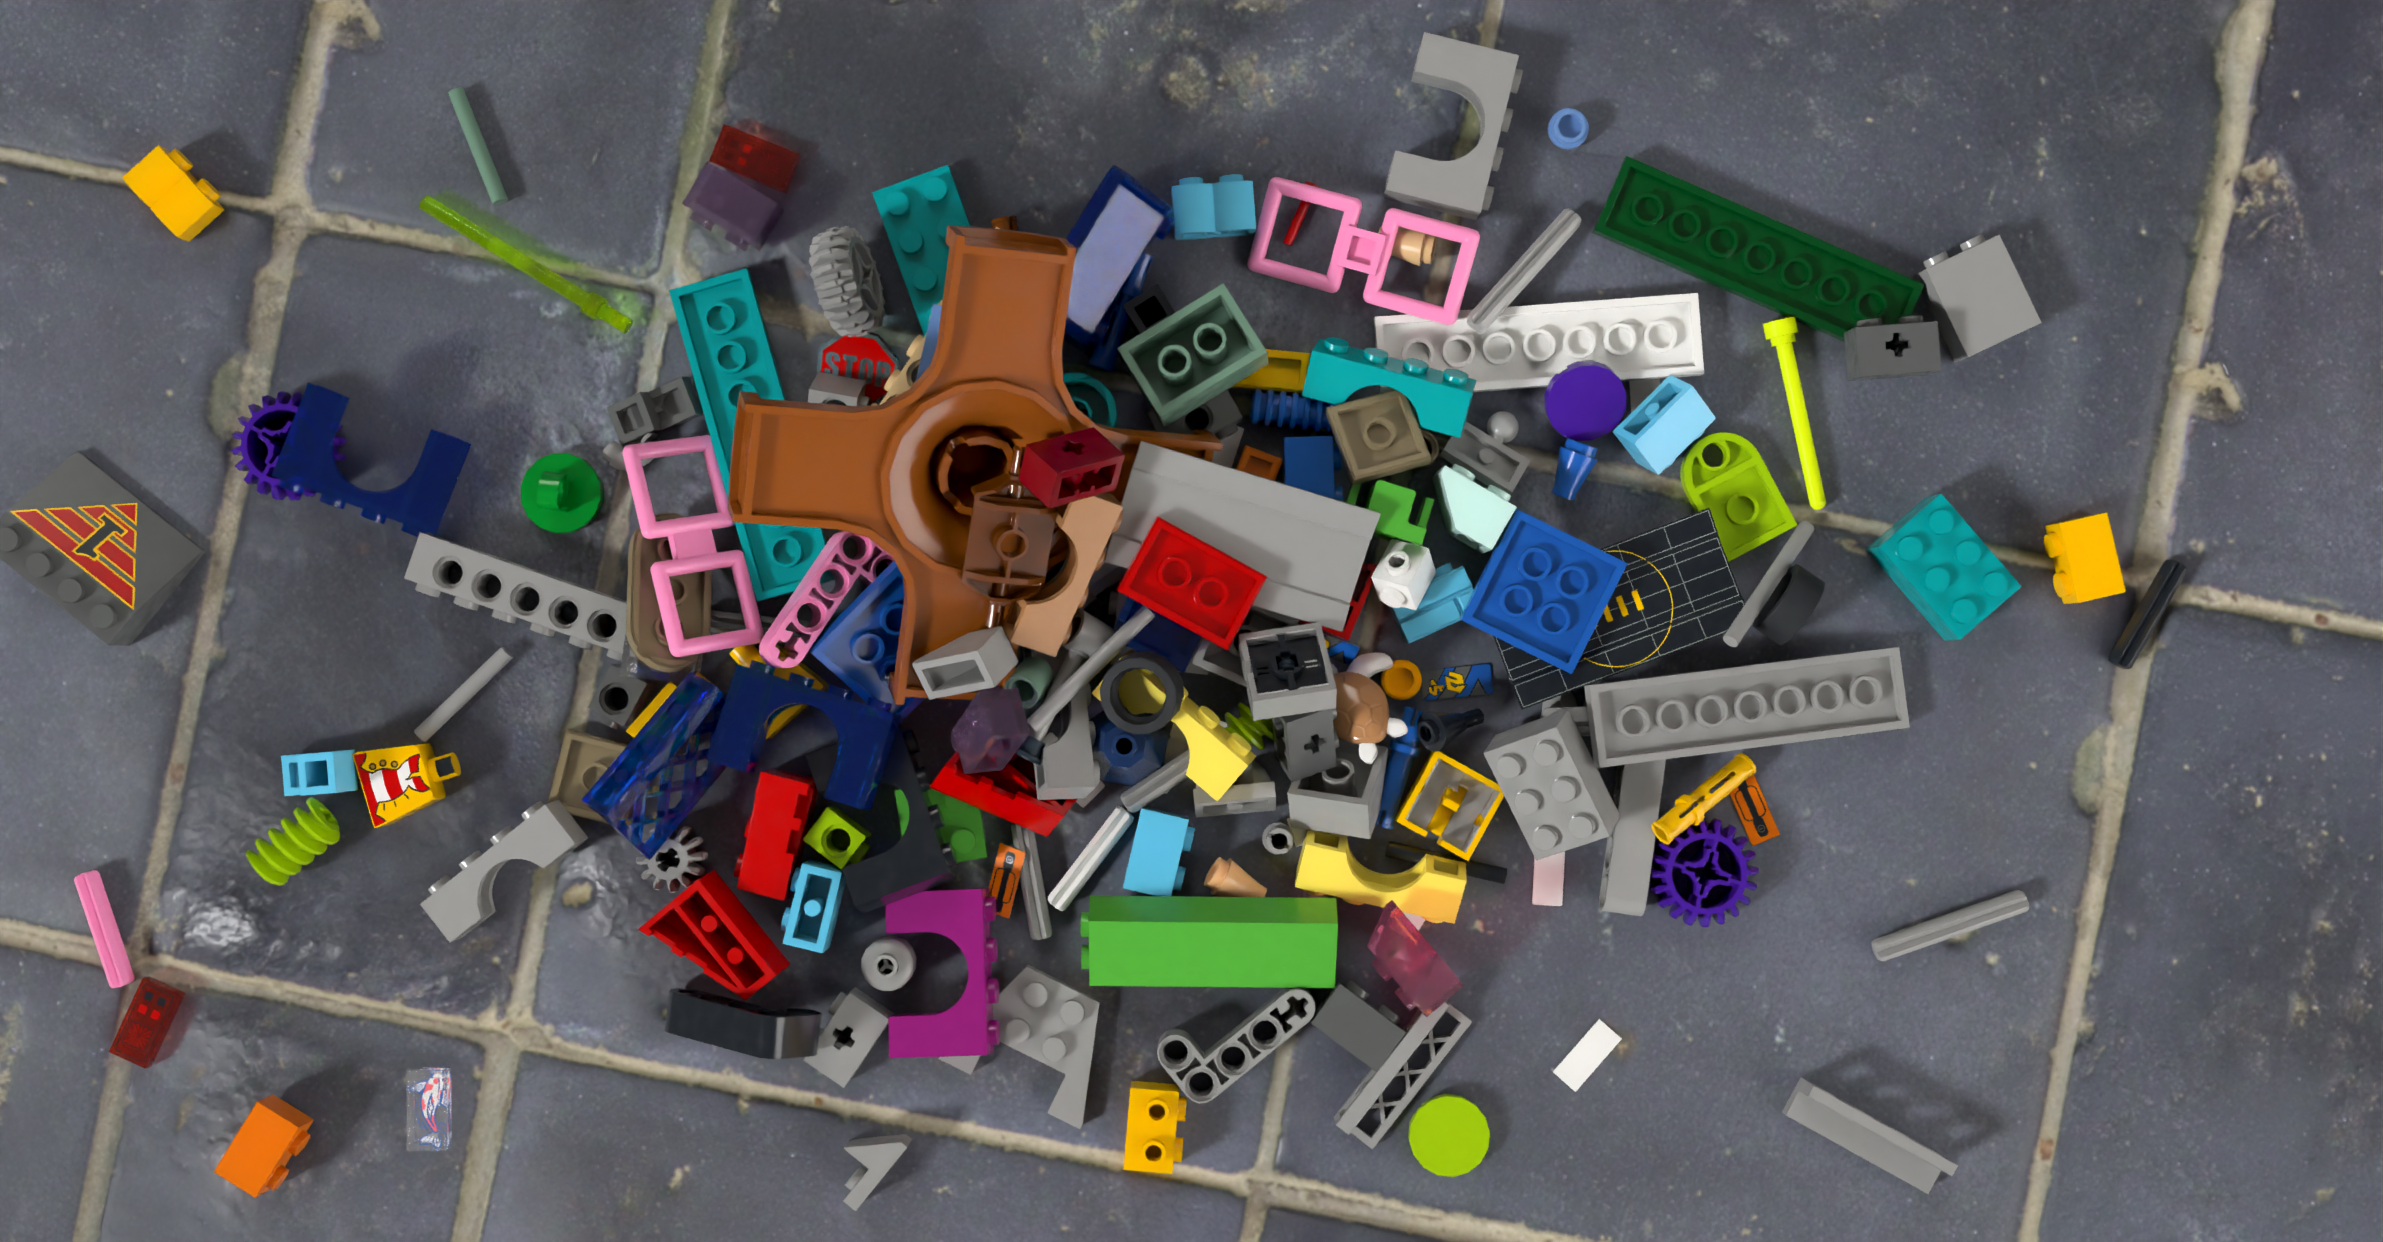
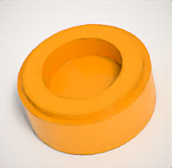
M1394 660V666L1382 671L1380 677L1381 687L1393 699H1409L1416 695L1421 687L1422 676L1420 670L1414 663L1408 660Z

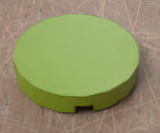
M1444 1093L1428 1098L1417 1109L1416 1113L1414 1112L1409 1122L1408 1139L1413 1155L1423 1168L1438 1176L1455 1177L1469 1173L1481 1163L1489 1148L1490 1131L1486 1117L1474 1103L1461 1095Z

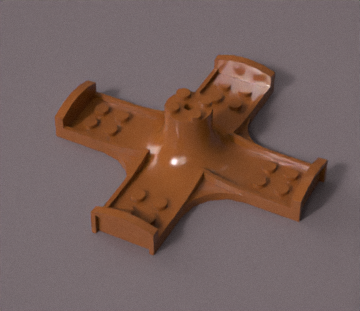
M947 226L945 243L950 248L938 340L931 364L909 390L881 405L860 407L761 399L756 392H739L728 493V510L732 521L737 523L838 529L865 536L892 555L903 575L904 603L895 672H890L888 684L895 704L904 705L905 697L928 698L912 666L915 660L967 633L990 628L985 625L989 604L987 599L976 594L963 584L958 577V571L962 572L971 520L974 500L971 487L1002 474H1007L1011 468L1014 446L1022 448L1026 447V444L1092 427L1096 428L1125 454L1116 490L1109 491L1120 504L1140 441L1211 462L1214 451H1222L1223 443L1211 431L1194 429L1192 435L1112 428L1095 423L1075 406L1063 382L1062 345L1077 250L1066 238L1005 229ZM1056 521L1047 572L1053 565L1065 560L1067 556L1066 535ZM1015 533L1005 536L1000 544L1001 550L1013 552L1018 549L1022 541L1021 536ZM1109 537V539H1108V542H1107L1105 548L1108 547L1110 537ZM1005 606L1003 622L1010 606ZM1010 642L1017 657L1018 644ZM1015 667L996 687L938 699L997 701L1000 708L1004 709L1006 703L1004 685L1015 671Z

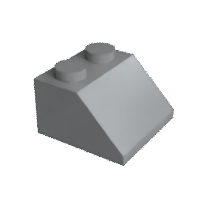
M1339 740V748L1335 749L1336 767L1291 782L1287 793L1291 827L1371 839L1380 812L1388 755L1387 747L1377 746V757L1372 764H1366L1360 758L1359 744Z

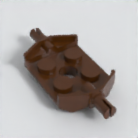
M1013 447L1011 468L1007 474H1002L971 487V492L974 495L963 570L962 572L958 571V577L972 591L987 599L989 604L985 625L990 628H994V625L996 627H1003L1005 606H1010V602L1031 598L1043 590L1058 506L1048 508L1018 480L1026 447ZM1013 533L1021 536L1022 541L1018 549L1013 552L1001 550L1000 544L1005 536Z

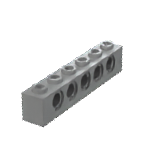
M420 532L404 579L417 583L416 591L434 597H439L441 592L455 596L454 604L477 611L479 605L494 609L492 617L516 624L517 618L532 623L530 630L550 637H554L556 631L569 635L568 643L584 649L592 650L594 644L607 648L609 650L606 656L618 661L630 663L632 657L637 658L631 650L626 636L627 601L457 542ZM454 563H458L463 571L462 578L456 584H453L448 576L449 569ZM497 576L501 582V590L498 595L492 598L487 592L486 585L491 577ZM535 589L539 594L540 601L538 606L530 611L525 605L524 598L529 590ZM569 602H573L578 609L577 619L571 624H568L562 615L564 606ZM607 615H611L617 624L615 633L610 637H606L600 628L602 619Z

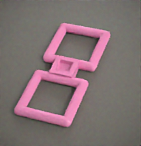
M1273 177L1269 181L1247 262L1250 271L1328 293H1335L1340 289L1346 267L1368 273L1363 292V299L1366 303L1445 325H1453L1457 321L1480 240V234L1477 230L1391 208L1387 210L1380 234L1357 228L1362 210V202L1358 198L1281 177ZM1282 195L1344 211L1327 275L1265 258ZM1398 227L1462 243L1444 307L1381 290Z
M710 435L625 446L622 454L641 533L647 539L668 537L673 558L672 560L655 562L650 569L670 653L674 657H683L760 643L764 637V631L744 554L741 550L717 553L712 530L731 527L735 522L732 521L728 510V497ZM703 452L718 513L656 521L641 460ZM731 567L746 629L684 639L669 577Z

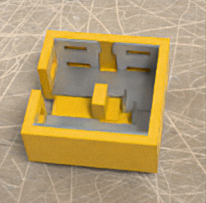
M1431 751L1401 805L1395 821L1424 837L1428 833L1426 829L1439 836L1436 842L1438 845L1469 861L1499 807L1504 794L1499 784L1439 751Z

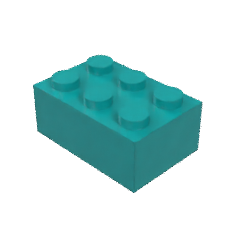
M1942 494L1925 497L1866 548V551L1944 641L1961 640L2022 587Z

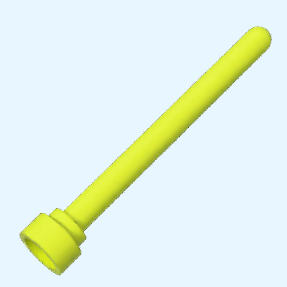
M1789 317L1764 323L1763 328L1766 340H1770L1771 346H1776L1809 503L1813 509L1821 510L1826 505V498L1792 342H1796L1795 333H1798L1796 318Z

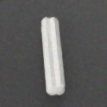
M1120 806L1115 808L1048 896L1047 900L1052 906L1060 911L1066 910L1131 825L1134 819L1132 814Z

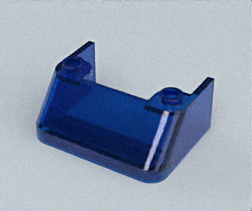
M1113 165L1107 172L1066 238L1077 250L1063 340L1088 356L1093 350L1091 343L1093 342L1098 345L1110 327V324L1105 321L1108 314L1107 310L1148 244L1153 243L1156 238L1163 241L1175 222L1171 206L1131 174L1116 165Z

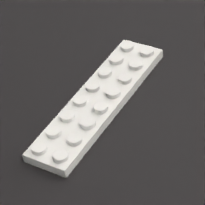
M1698 293L1507 307L1484 333H1477L1467 324L1468 315L1472 310H1459L1457 321L1453 325H1445L1409 314L1374 317L1376 348L1386 351L1389 354L1388 357L1404 361L1406 358H1415L1425 361L1429 365L1428 367L1441 371L1449 368L1461 370L1468 374V378L1477 380L1474 392L1548 387L1550 380L1557 373L1560 374L1563 370L1567 369L1568 365L1577 361L1593 360L1605 364L1619 376L1621 381L1667 378L1669 375L1688 377L1704 374ZM1379 385V393L1394 390L1391 387Z

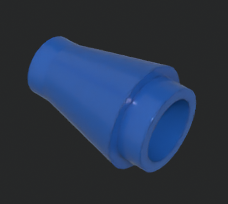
M1567 438L1564 447L1560 446L1555 482L1551 493L1574 501L1579 489L1598 461L1595 458L1598 448Z

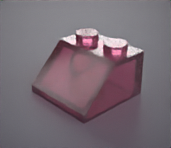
M1391 900L1386 904L1367 945L1376 956V959L1371 964L1386 982L1393 977L1400 987L1395 993L1410 1011L1417 1006L1428 1017L1460 990L1464 984L1394 901Z

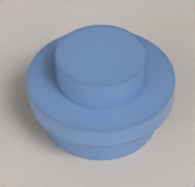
M1572 108L1559 110L1552 116L1548 124L1550 140L1557 147L1566 150L1579 147L1585 141L1589 132V124L1586 117L1580 111Z

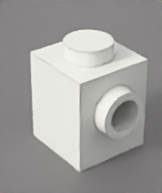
M1391 539L1371 578L1379 601L1393 608L1404 607L1417 610L1436 574L1429 548Z

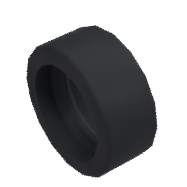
M1798 564L1790 567L1754 620L1752 626L1779 645L1788 642L1802 628L1815 610L1823 595L1825 582Z
M1151 651L1134 652L1118 660L1104 675L1100 687L1101 705L1107 718L1119 729L1131 734H1150L1163 728L1179 711L1184 698L1183 680L1177 668L1166 657ZM1134 669H1146L1152 671L1161 679L1165 687L1166 699L1163 707L1157 713L1151 716L1140 717L1132 714L1123 705L1119 697L1118 687L1121 679L1127 672Z

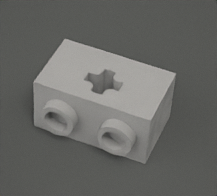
M857 987L853 988L848 995L840 992L827 1011L833 1016L825 1029L820 1027L817 1055L805 1057L803 1060L843 1088L851 1080L887 1027L888 1017L895 1014ZM848 1026L853 1029L850 1036L852 1039L844 1043L839 1039L842 1035L841 1031Z

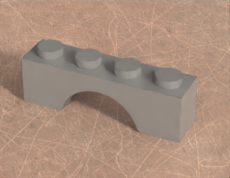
M1061 645L1056 657L1022 646L1023 660L1028 657L1043 659L1051 666L1055 679L1068 653L1065 647ZM1083 659L1082 662H1081V664H1080V666H1079V668H1080L1087 660ZM1089 683L1059 711L1061 732L1058 741L1042 749L1039 757L1042 761L1040 765L1034 763L1037 800L1085 799L1099 783L1100 767L1098 761L1093 760L1092 746L1095 743L1096 737L1095 725L1093 721H1089L1087 708L1091 702V687ZM1050 685V687L1047 689L1046 694H1048V692H1049V690H1050V688H1051V685Z
M559 800L544 804L542 801L535 803L521 815L525 820L515 829L509 825L490 839L493 844L490 849L483 854L480 850L474 852L459 864L462 868L460 873L453 878L446 875L428 889L432 895L420 905L450 943L469 934L496 912L492 896L493 883L498 871L510 859H523L546 868L558 863L588 839L587 835Z

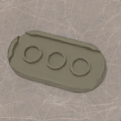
M660 513L655 515V520L662 521L686 516L676 513ZM639 526L631 537L628 552L627 640L636 657L650 668L663 672L681 671L694 664L703 653L683 657H674L670 653L650 571L651 566L655 562L673 559L668 537L647 539L642 535ZM712 570L670 576L684 639L710 635Z

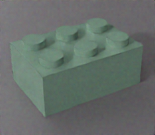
M1224 283L1117 348L1123 364L1163 428L1268 365L1266 349Z

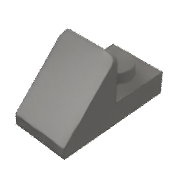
M907 1134L849 1140L844 1149L868 1169L865 1170L859 1166L845 1184L850 1191L843 1202L856 1211L906 1150L912 1139Z

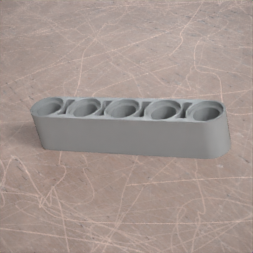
M1666 759L1617 766L1613 802L1620 818L1611 835L1607 837L1599 896L1600 911L1640 917L1644 914L1656 837L1652 831L1651 824L1658 820Z

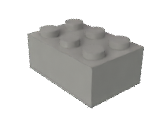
M1568 709L1495 735L1483 754L1536 860L1611 835L1620 818L1619 812L1598 769L1594 768V761Z

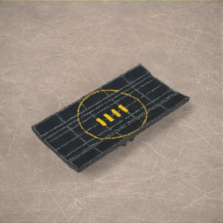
M1710 508L1600 549L1628 564L1572 674L1493 636L1521 710L1727 632L1745 605V602L1719 539Z

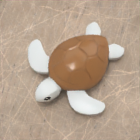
M1374 652L1360 655L1352 661L1346 672L1338 673L1337 668L1331 663L1337 688V718L1333 719L1334 729L1337 736L1342 740L1359 744L1360 758L1366 764L1373 763L1378 754L1375 743L1381 742L1386 734L1396 738L1408 732V727L1404 721L1389 718V706L1385 693L1377 683L1370 679L1372 675L1394 666L1390 656L1385 653Z

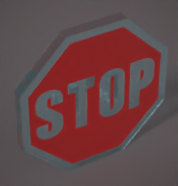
M869 332L868 335L861 337H841L839 334H836L819 347L817 374L822 372L865 380V396L871 397V405L873 403L878 404L883 400L888 392L884 389L888 378L896 369L900 368V359L878 333ZM836 400L838 403L845 404L840 400Z

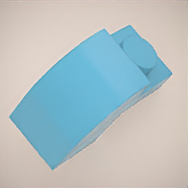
M355 749L281 756L284 796H305L358 790L357 769L352 755L355 753Z

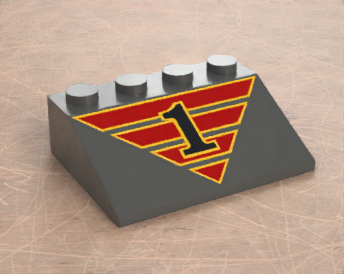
M76 451L0 518V559L107 645L130 646L206 552L81 451Z

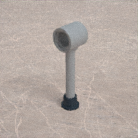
M1077 608L1071 621V635L1067 643L1062 645L1068 653L1044 702L1078 670L1083 659L1088 660L1114 634L1112 627L1081 608ZM1054 717L1038 733L1030 728L1027 735H1022L1017 747H1012L1010 751L1032 763L1040 765L1042 761L1039 757L1042 749L1045 747L1042 741Z

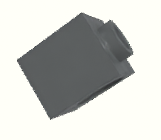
M611 664L588 708L598 713L596 717L598 721L611 728L618 729L620 725L623 727L630 726L639 716L656 683L622 664ZM619 687L623 688L629 697L628 704L623 710L616 708L612 701L613 693Z

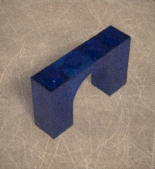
M308 382L271 475L280 479L278 486L302 495L305 488L321 493L319 501L340 509H344L346 503L362 508L360 516L381 524H385L387 518L403 523L401 531L416 537L419 536L420 532L436 535L471 443L431 428L415 470L405 482L385 491H370L359 488L341 474L335 463L333 453L334 440L351 397Z
M755 660L751 661L750 667L737 664L706 760L743 772H755L768 730L773 721L782 712L791 707L812 705L823 711L831 719L839 739L838 755L824 798L862 810H871L901 715L890 712L893 704L869 697L867 704L852 700L853 691L834 685H829L828 692L812 687L815 679L793 672L790 673L789 679L773 675L776 667Z

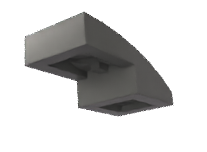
M689 377L677 378L650 392H639L607 407L621 445L641 440L647 433L658 434L703 415Z

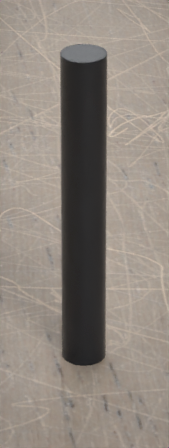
M1388 841L1386 857L1417 864L1425 854L1466 863V876L1501 884L1505 883L1507 868L1473 860L1467 861L1461 857Z

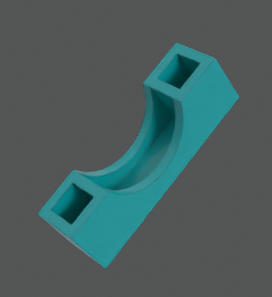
M1328 337L1325 340L1319 338L1311 353L1302 396L1338 405L1344 403L1352 393L1363 387L1372 385L1391 387L1404 394L1411 401L1418 414L1420 428L1458 438L1461 437L1477 381L1468 378L1467 373L1451 368L1444 371L1428 367L1429 365L1425 361L1415 358H1406L1403 361L1388 357L1389 354L1386 351L1378 348L1362 350L1350 347L1347 341L1340 338Z

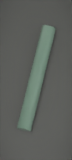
M464 88L452 89L448 92V95L492 204L494 206L504 204L508 201V197Z

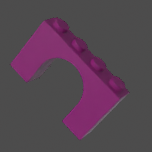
M989 888L925 890L885 905L886 934L932 932L944 935L959 946L968 965L966 989L960 1000L950 1009L943 1012L900 1013L888 1017L889 1058L989 1055L994 1052V1045H999L1000 1043L999 1020H993V1004L998 1003L999 984L997 979H992L991 962H997L998 945L996 937L991 938L990 921L996 920L997 909L995 897L989 896Z

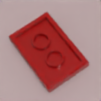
M1156 516L1116 591L1228 651L1267 576Z

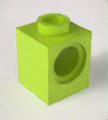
M832 805L826 808L803 841L842 870L850 862L855 864L864 858L871 848L866 844V841L872 834L836 806ZM835 829H843L849 834L851 841L847 850H839L833 846L831 835Z

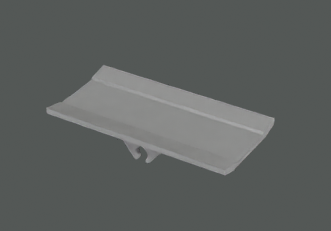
M1140 441L1121 501L1123 506L1122 521L1118 530L1111 534L1104 562L1128 569L1155 517L1158 516L1267 576L1252 606L1310 623L1321 622V626L1342 632L1367 549L1381 513Z

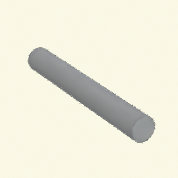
M503 646L499 648L414 730L415 734L424 742L432 737L514 658L509 650Z

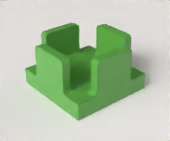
M1378 480L1375 486L1370 488L1364 506L1366 509L1381 513L1373 536L1387 541L1395 539L1421 546L1427 531L1426 525L1434 499L1425 497L1422 500L1416 523L1412 525L1408 522L1416 492L1412 489ZM1362 483L1350 486L1346 503L1355 505Z

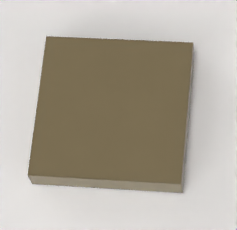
M1394 389L1327 407L1326 416L1352 486L1430 464L1431 456L1411 403L1398 390Z
M571 729L566 730L548 803L559 800L571 815L619 827H628L648 749Z

